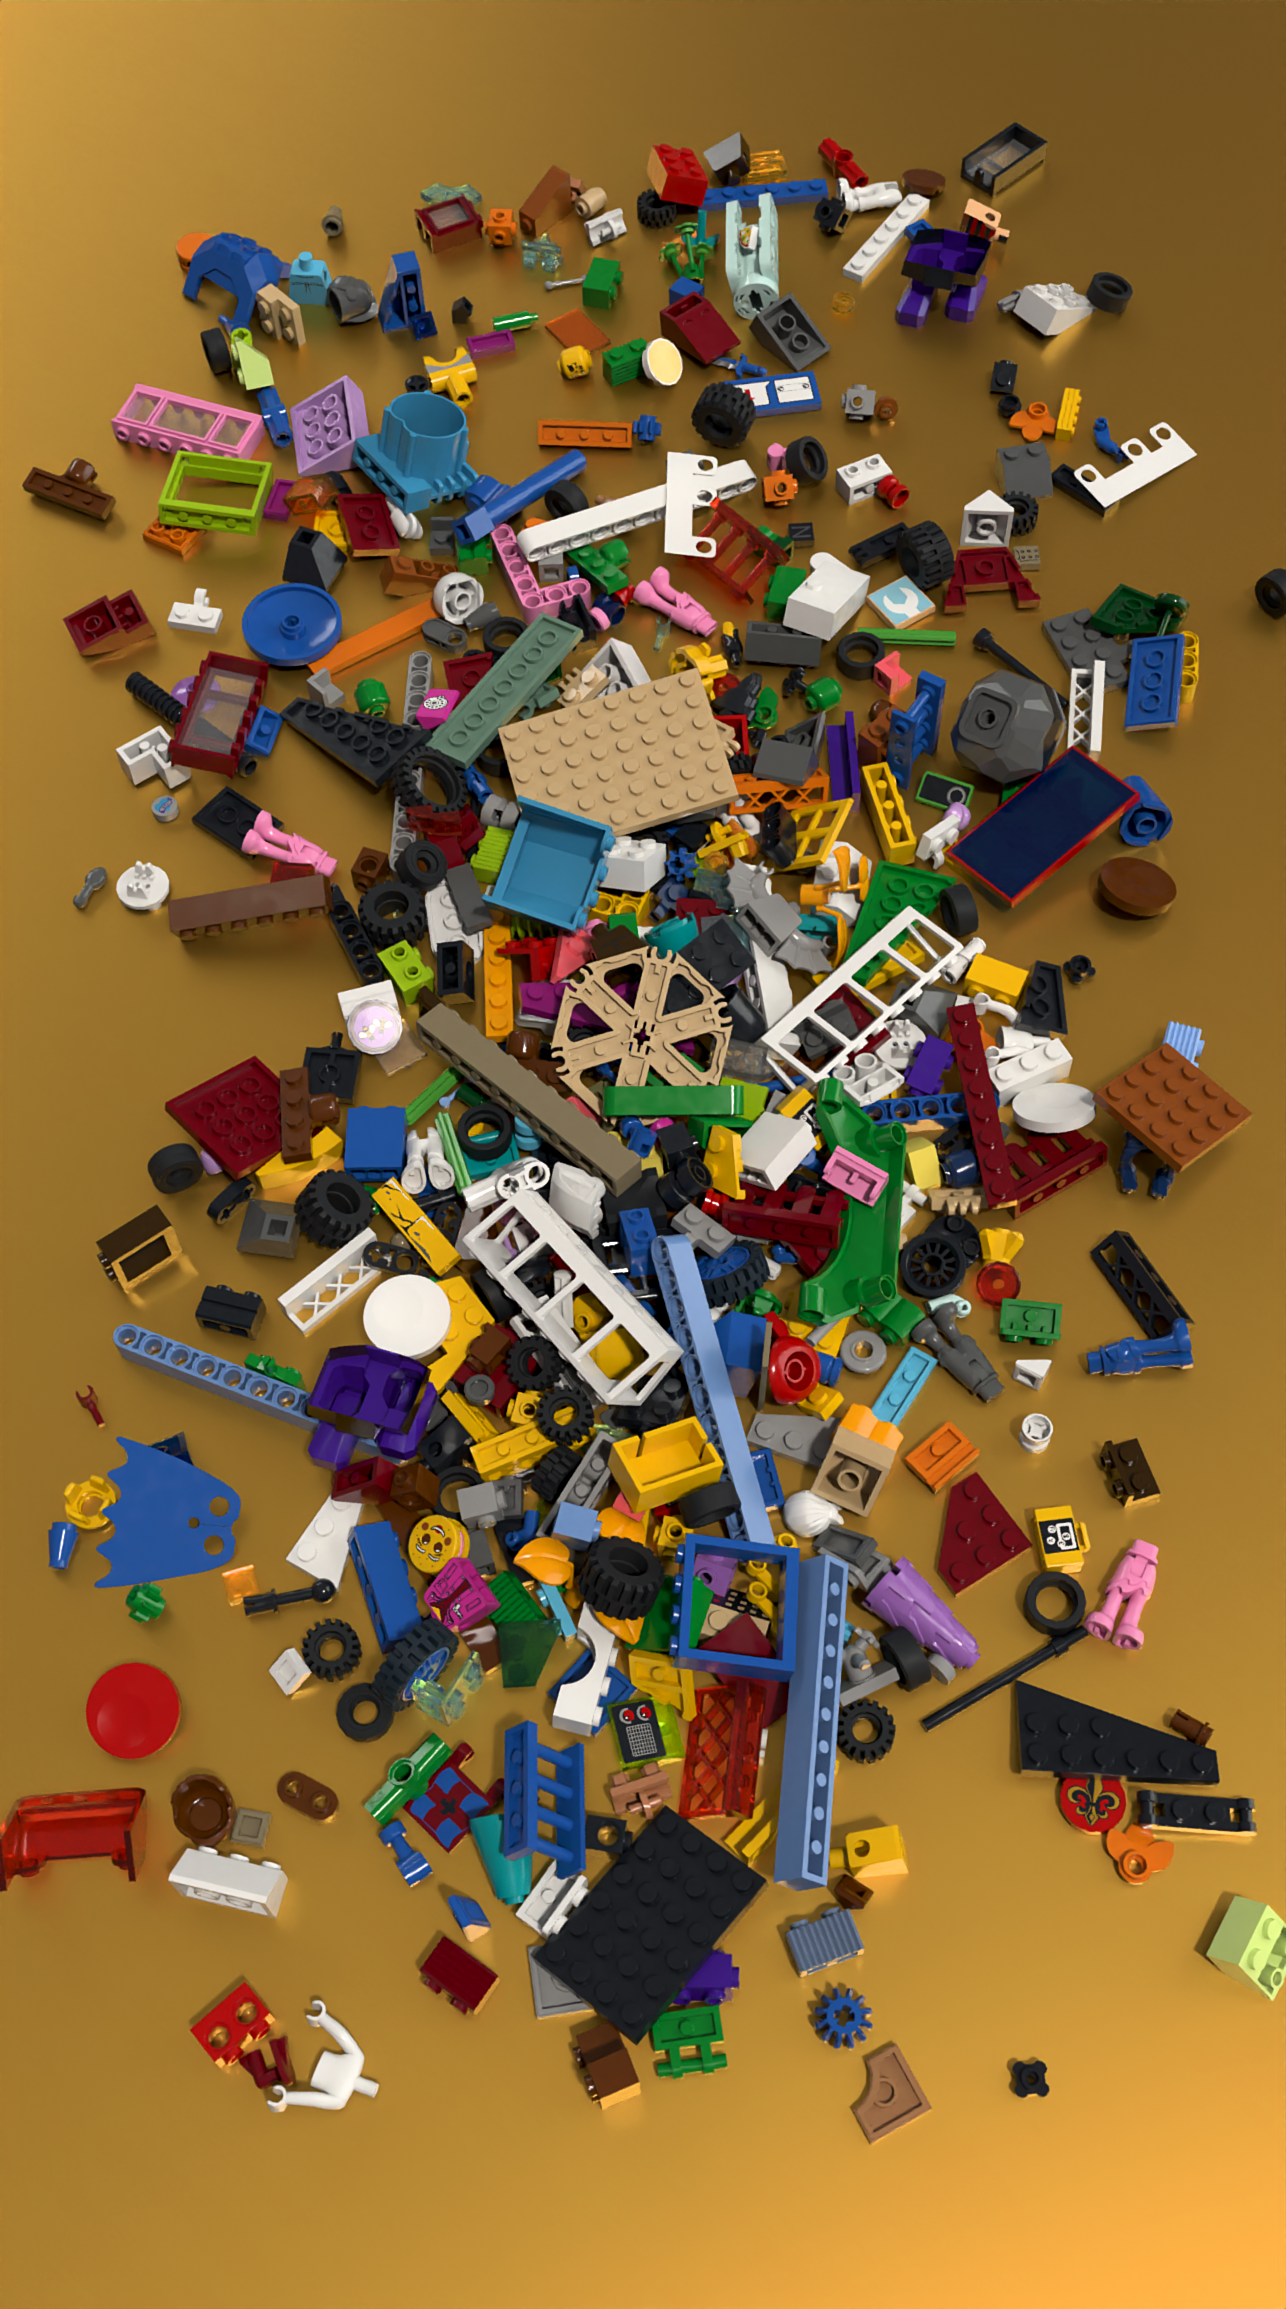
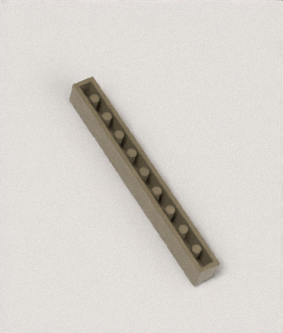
M439 1003L416 1021L418 1039L579 1168L584 1170L589 1176L602 1180L605 1188L614 1196H620L642 1177L641 1158L635 1151L628 1150L619 1142L615 1135L605 1132L593 1118L582 1114L574 1103L567 1102L552 1086L545 1085L533 1071L526 1070L521 1066L514 1056L507 1055L492 1039L488 1040L480 1034L473 1024H468L461 1019L454 1009H449L442 1003Z

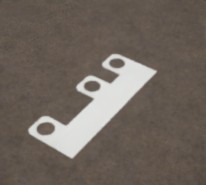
M1162 422L1152 427L1150 434L1163 447L1151 453L1140 440L1133 438L1121 445L1122 451L1134 462L1133 464L1106 479L1089 464L1077 469L1074 475L1104 507H1107L1197 454L1167 423ZM1159 428H1166L1170 431L1171 437L1167 440L1161 439L1157 436L1156 431ZM1130 444L1139 445L1142 448V454L1139 456L1132 455L1128 451V446ZM1090 470L1096 475L1095 481H1085L1081 477L1082 471Z
M668 452L664 553L712 558L716 555V541L712 538L692 536L693 505L715 506L717 504V491L712 487L694 486L693 473L716 475L717 459L711 456ZM700 460H709L712 462L713 468L710 471H703L698 467V462ZM708 491L712 494L713 498L709 502H702L697 497L698 492ZM700 541H706L711 545L712 549L708 553H701L696 549V544Z

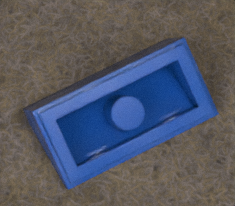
M263 705L258 708L244 748L246 752L252 755L269 756L283 721L280 714Z

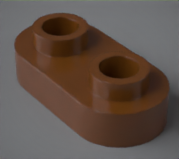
M299 1772L287 1773L280 1779L277 1793L283 1804L318 1823L329 1822L338 1814L339 1800L335 1792L330 1788ZM291 1784H299V1789L296 1792H288ZM324 1798L327 1800V1804L323 1808L316 1807V1802L319 1799Z

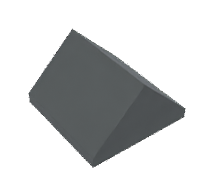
M821 712L786 729L784 734L792 744L814 748L818 762L824 742L826 714Z
M763 738L752 777L803 786L819 768V762L812 747Z

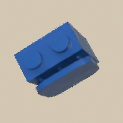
M360 1106L358 1108H348L344 1159L346 1175H353L358 1182L388 1181L392 1177L397 1181H401L402 1172L407 1166L405 1149L408 1120L405 1107L387 1106L385 1108H370Z

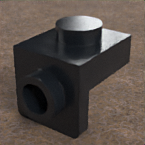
M1010 360L995 362L990 392L1013 395L1018 365Z

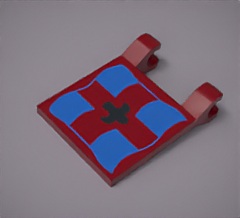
M465 1742L457 1747L449 1760L428 1781L429 1785L424 1795L418 1799L410 1800L403 1807L449 1855L471 1832L470 1819L486 1816L496 1804L504 1799L503 1778L497 1779L487 1794H485L460 1770L475 1754L472 1748Z

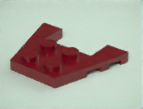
M1007 547L965 549L957 551L954 574L948 587L943 611L944 613L966 612L965 592L1014 589L1018 608L1040 607L1041 597L1038 593L1035 594L1029 579L1024 578L1020 572L1021 567Z

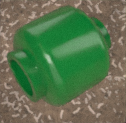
M821 677L806 687L804 704L811 712L814 711L817 714L824 712L826 714L841 703L842 688L835 679Z
M373 678L365 679L355 689L354 698L360 713L376 717H382L385 714L391 701L382 682L376 681Z

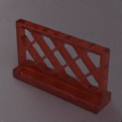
M740 1679L736 1681V1685L694 1690L697 1715L689 1724L678 1815L687 1821L737 1817L741 1820L753 1819L767 1689L748 1679ZM735 1695L734 1707L729 1712L725 1704ZM704 1698H712L715 1703L704 1715L702 1712ZM721 1711L725 1718L715 1729L710 1722ZM731 1726L730 1740L725 1744L721 1736ZM706 1728L711 1735L700 1746L698 1744L699 1736ZM717 1742L722 1750L711 1761L706 1754ZM727 1758L726 1773L721 1776L717 1769ZM702 1760L707 1767L696 1778L695 1768ZM713 1775L717 1780V1784L707 1794L703 1786ZM724 1790L722 1808H717L713 1802ZM699 1793L703 1800L695 1810H690L691 1800Z

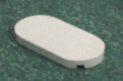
M444 878L438 885L428 891L425 896L432 954L437 961V943L463 940L474 949L475 965L484 954L483 929L468 934L448 882Z

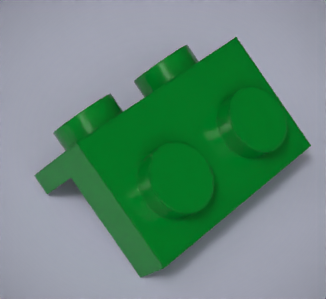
M1002 1298L998 1333L1005 1334V1340L1023 1342V1336L1035 1337L1036 1344L1053 1345V1339L1061 1340L1062 1304Z

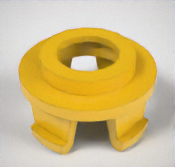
M91 1475L90 1481L79 1485L70 1482L63 1493V1497L66 1498V1514L69 1520L81 1529H96L105 1525L110 1519L103 1515L102 1510L117 1502L113 1489L99 1476ZM92 1497L100 1498L103 1503L98 1510V1514L92 1517L85 1516L82 1513L83 1503Z

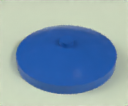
M303 583L281 584L263 591L249 603L242 618V631L248 648L260 659L279 666H299L322 658L337 644L343 627L341 611L335 599L323 589Z

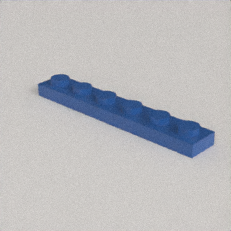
M826 179L715 189L707 188L702 207L697 206L698 211L726 210V203L735 200L739 201L741 208L759 207V195L769 192L772 194L775 205L818 202L823 197L828 199Z

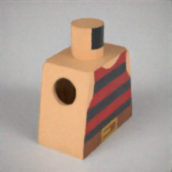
M969 198L958 232L979 236L990 242L996 241L1005 245L1010 231L998 227L1001 218L999 212Z

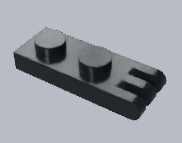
M901 522L849 548L848 553L852 557L854 556V560L865 569L896 554L897 536L900 532L909 528Z

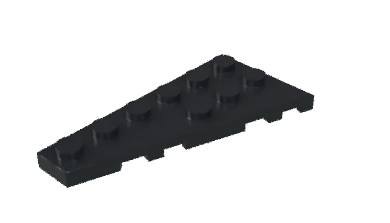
M297 697L279 713L285 722L377 788L391 777L393 767L406 753L415 747L424 746L433 738L431 731L422 728L420 731L412 729L411 725L402 723L400 726L390 723L388 719L356 711L353 714L346 712L344 708L336 707L333 709L325 707L323 703Z
M1019 1680L1015 1682L1014 1692L1020 1776L1206 1787L1218 1786L1220 1778L1215 1750L1199 1744L1196 1745L1185 1739Z

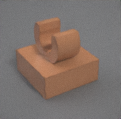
M570 177L571 201L575 204L576 198L585 193L586 187L582 180Z

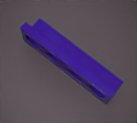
M845 711L844 725L826 726V740L832 801L852 798L854 802L849 810V813L859 812L861 790L853 711Z

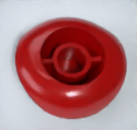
M782 1336L773 1343L768 1365L769 1382L773 1396L781 1405L800 1403L813 1392L821 1377L819 1355L808 1342L796 1336Z

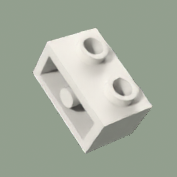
M878 453L836 469L835 488L850 506L878 495L876 489L879 482L885 476L891 475L892 470Z

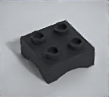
M656 1167L642 1170V1177L618 1197L606 1189L601 1201L609 1236L619 1235V1212L648 1207L654 1228L667 1227V1210L658 1189L657 1182L659 1179Z

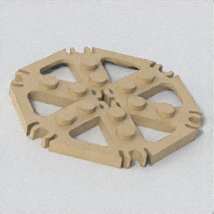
M649 946L592 962L586 964V966L591 969L593 975L590 976L586 969L581 968L579 970L585 976V981L582 984H577L573 979L569 980L571 986L577 990L576 992L571 991L567 985L565 987L551 1045V1050L563 1048V1051H556L551 1055L552 1058L563 1057L565 1064L562 1067L556 1068V1072L563 1073L569 1070L568 1074L559 1076V1078L606 1122L608 1116H603V1101L599 1100L580 1081V1075L586 1069L622 1059L615 1086H645L650 1066L671 1086H707V1082L714 1086L719 1085L733 1025L721 1027V1024L731 1022L732 1018L731 1016L721 1018L718 1012L721 1008L728 1007L727 1002L714 1004L715 1001L725 999V997L677 952L673 964L670 963L672 960V950H668L665 959H658L656 956V946L651 950V958H647ZM630 964L641 966L643 972L634 1010L604 982L606 972ZM674 975H683L703 994L704 1000L701 1005L662 1016L670 980ZM579 1003L587 1005L613 1030L577 1042H572L567 1037L572 1010ZM638 1021L637 1028H634L635 1022ZM644 1023H646V1036L650 1037L649 1042L644 1041L640 1052H637L639 1045L638 1040L634 1038V1034H639L643 1029ZM652 1024L655 1025L653 1032H651ZM710 1033L716 1037L717 1044L711 1068L707 1072H699L670 1045ZM630 1043H633L632 1049L629 1051ZM647 1047H650L648 1055H646V1049ZM619 1116L611 1117L612 1125L616 1124L617 1117ZM677 1116L636 1117L639 1118L643 1126H647L659 1119H670Z

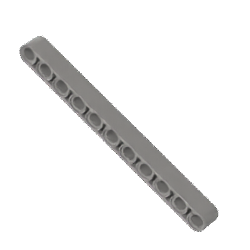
M417 651L409 658L403 717L404 724L411 725L412 729L420 731L423 726L416 719L415 715L428 691L433 689L434 683L431 655L425 651ZM412 766L414 782L424 795L426 769ZM396 797L390 851L389 863L393 882L396 879L401 880L396 869V861L399 854L409 844L420 840L421 818L416 820L413 818L414 812L408 814L405 811L407 806H401L398 802L401 797Z

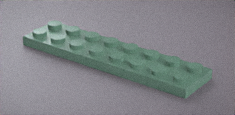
M541 612L452 711L446 722L442 723L432 734L433 738L424 745V748L429 746L433 748V751L436 749L440 750L441 756L446 754L450 758V763L454 762L457 766L467 770L498 735V728L506 726L584 637L583 629Z

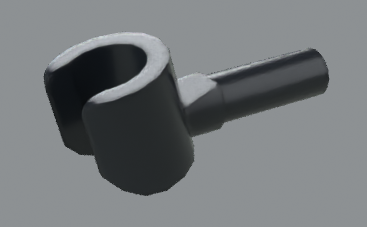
M747 729L749 738H752V746L760 750L763 738L767 736L765 730L757 729L755 732Z

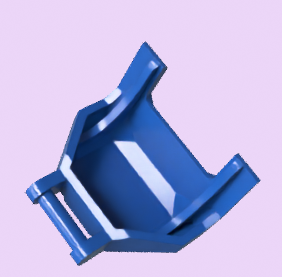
M222 232L203 241L193 254L182 294L195 301L205 276L237 296L238 304L233 320L245 322L249 325L256 302L257 291L269 284H273L277 288L280 278H290L292 265L280 261L277 256L272 254L271 250L258 246L257 242L250 238H242L237 234Z

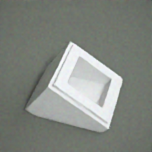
M1017 1360L1012 1378L1035 1390H1039L1049 1372L1052 1361Z

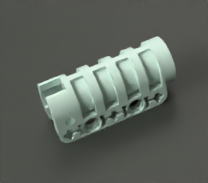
M771 192L759 195L761 217L758 219V224H752L759 228L756 249L754 251L743 248L739 242V231L749 227L746 222L742 223V210L739 201L735 200L726 203V274L733 294L734 308L740 316L749 320H753L758 313L779 300L778 215Z

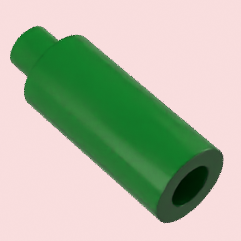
M528 310L492 317L494 332L506 329L516 331L530 328L531 323L538 322L537 313L529 314Z

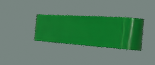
M744 1086L603 1087V1116L744 1115Z

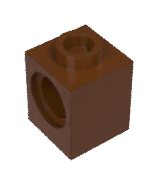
M363 847L351 869L354 887L366 891L368 888L373 889L374 884L378 882L383 884L391 870L388 854Z
M420 1463L394 1468L390 1497L410 1512L437 1507L440 1479Z

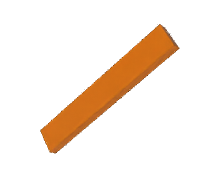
M432 597L336 644L325 656L305 664V667L312 676L324 667L332 675L422 631V625L426 620L431 618L444 620V618L436 610Z

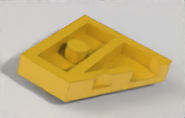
M713 1125L703 1161L712 1175V1187L734 1199H745V1190H740L739 1173L744 1172L743 1160L741 1158V1135L721 1125Z
M634 1649L628 1655L631 1684L641 1691L651 1694L656 1701L664 1706L668 1703L672 1704L683 1712V1719L692 1721L697 1715L692 1670L673 1668V1656Z

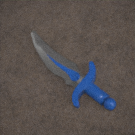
M740 354V362L721 356L710 362L718 366H725L728 369H736V377L738 379H742V373L744 372L757 376L760 375L761 377L767 375L766 368L747 363V357L744 354Z

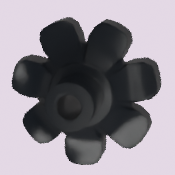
M798 667L796 670L792 669L789 673V678L783 680V695L791 696L794 690L805 694V689L808 685L802 682V678L805 676L802 667Z

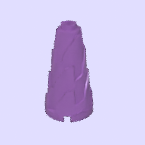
M902 1556L861 1604L894 1628L899 1626L907 1628L918 1644L922 1647L926 1646L932 1652L941 1655L952 1667L956 1666L961 1669L965 1666L969 1670L981 1656L977 1652L979 1646L976 1644V1639L952 1615L953 1612L932 1591L933 1588L912 1567L913 1564Z

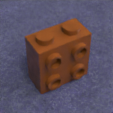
M895 704L886 711H881L872 723L863 726L859 731L857 758L860 770H862L863 766L886 762L891 712L893 709L906 713Z

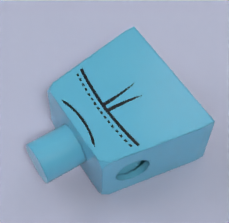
M302 252L299 254V259L293 260L289 281V298L296 304L331 306L327 296V288L332 283V279L326 262L323 260H313L310 252Z

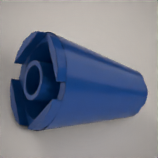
M1137 775L1126 777L1122 781L1140 793V800L1119 817V831L1123 839L1134 846L1150 845L1149 841L1155 839L1160 841L1170 832L1173 824L1169 808L1142 777Z

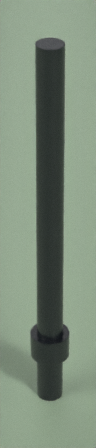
M1081 1625L1062 1637L1057 1635L1047 1642L1048 1645L921 1720L922 1727L926 1732L931 1731L1054 1656L1056 1658L1063 1656L1069 1652V1647L1088 1637L1087 1630Z

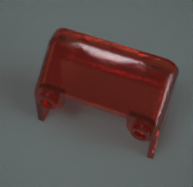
M120 1788L30 1795L18 1799L13 1804L0 1829V1891L8 1890L15 1875H20L21 1877L37 1875L49 1860L111 1856L113 1865L119 1866L122 1870H128L129 1882L136 1881L146 1852V1791L142 1788Z

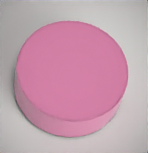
M594 607L589 611L596 627V632L603 633L610 627L609 619L601 609Z

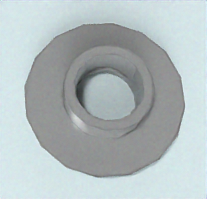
M857 1330L849 1333L840 1345V1358L843 1359V1364L851 1371L857 1373H871L878 1370L884 1364L887 1357V1349L883 1339L876 1333L868 1330ZM865 1347L872 1354L870 1357L860 1358L854 1351L857 1348Z

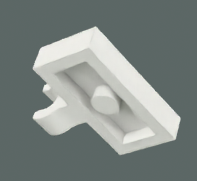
M197 588L194 594V604L174 602L167 622L170 628L217 634L223 618L222 609L208 607L210 599L205 597L207 589Z
M952 814L925 832L921 838L916 855L923 862L932 857L935 862L933 865L934 869L943 865L945 858L942 848L947 844L951 845L959 835L957 829L961 819Z

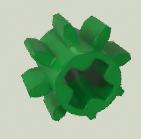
M151 1582L148 1584L143 1583L142 1586H134L125 1602V1605L131 1609L128 1616L140 1623L142 1621L148 1622L149 1619H157L162 1613L166 1602L160 1596L163 1589Z

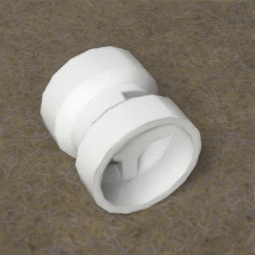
M1034 1413L1027 1416L1022 1423L1019 1433L1021 1447L1029 1453L1037 1454L1043 1452L1047 1448L1053 1432L1051 1421L1042 1414Z

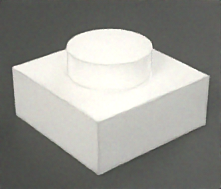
M295 1648L285 1650L268 1670L286 1695L295 1693L312 1673Z

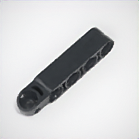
M331 883L334 912L326 914L361 987L385 981L382 964L352 905L346 901L339 886Z

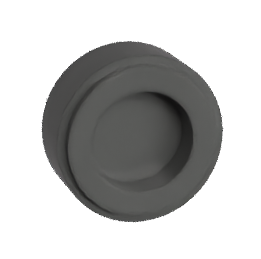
M482 1374L470 1377L464 1385L465 1397L474 1406L480 1407L489 1404L495 1396L493 1381L488 1376Z

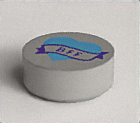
M171 796L158 797L151 806L154 817L161 822L171 821L179 813L177 801Z
M932 1653L927 1658L932 1676L942 1684L948 1685L956 1676L952 1665L937 1653Z

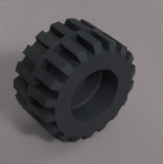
M714 382L710 386H706L691 414L693 419L692 425L696 427L695 431L702 435L701 438L705 441L708 440L712 445L716 444L721 448L725 446L728 448H733L734 445L739 446L741 442H744L756 418L755 403L749 399L748 393H744L743 389L740 387L736 388L731 383L719 382L716 384Z
M927 520L898 534L896 551L899 564L904 575L920 590L931 588L952 577L955 568L953 551L945 533L935 522Z
M389 879L385 880L383 884L379 882L374 884L373 889L368 888L365 891L366 895L361 896L360 904H358L359 919L372 947L376 948L379 946V951H384L403 940H406L411 947H415L418 945L417 940H423L425 937L424 932L428 930V917L425 899L417 887L413 888L409 882L403 884L402 880L396 879L395 882H391ZM391 913L403 914L401 917L396 919L383 918Z
M328 1169L326 1172H318L295 1200L294 1212L297 1214L295 1216L296 1222L301 1224L300 1229L303 1233L306 1232L309 1235V1239L318 1241V1245L323 1247L328 1245L330 1249H336L337 1247L341 1249L363 1232L371 1223L375 1214L373 1210L375 1205L374 1201L370 1199V1192L364 1189L365 1185L361 1181H356L353 1175L350 1174L348 1176L344 1171L338 1170V1172H335L334 1169Z
M611 1536V1539L604 1537L600 1541L594 1542L588 1552L577 1581V1585L580 1586L578 1590L581 1595L585 1596L584 1600L587 1604L593 1605V1609L605 1613V1616L610 1618L616 1617L618 1620L624 1621L626 1618L631 1621L637 1620L638 1617L643 1618L651 1611L665 1580V1568L661 1565L662 1561L660 1558L655 1556L650 1548L644 1547L642 1543L634 1542L626 1537L624 1539L618 1536Z

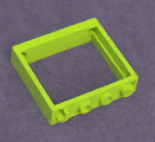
M178 450L158 502L160 523L256 536L273 484L272 463ZM185 475L260 485L252 510L176 500Z

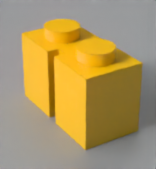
M977 953L965 977L963 993L971 998H975L978 993H985L991 1000L1007 1004L1015 1009L1026 987L1029 972Z

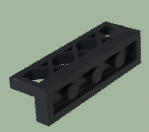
M1115 1230L1090 1252L1152 1339L1162 1338L1171 1334L1172 1323L1177 1318L1183 1317L1185 1319L1188 1330L1195 1325L1129 1232ZM1111 1245L1117 1250L1116 1264L1108 1263L1102 1255ZM1122 1268L1130 1269L1134 1274L1133 1287L1124 1286L1122 1283ZM1139 1291L1147 1292L1151 1297L1149 1310H1143L1137 1304ZM1156 1315H1163L1171 1325L1161 1334L1154 1327Z

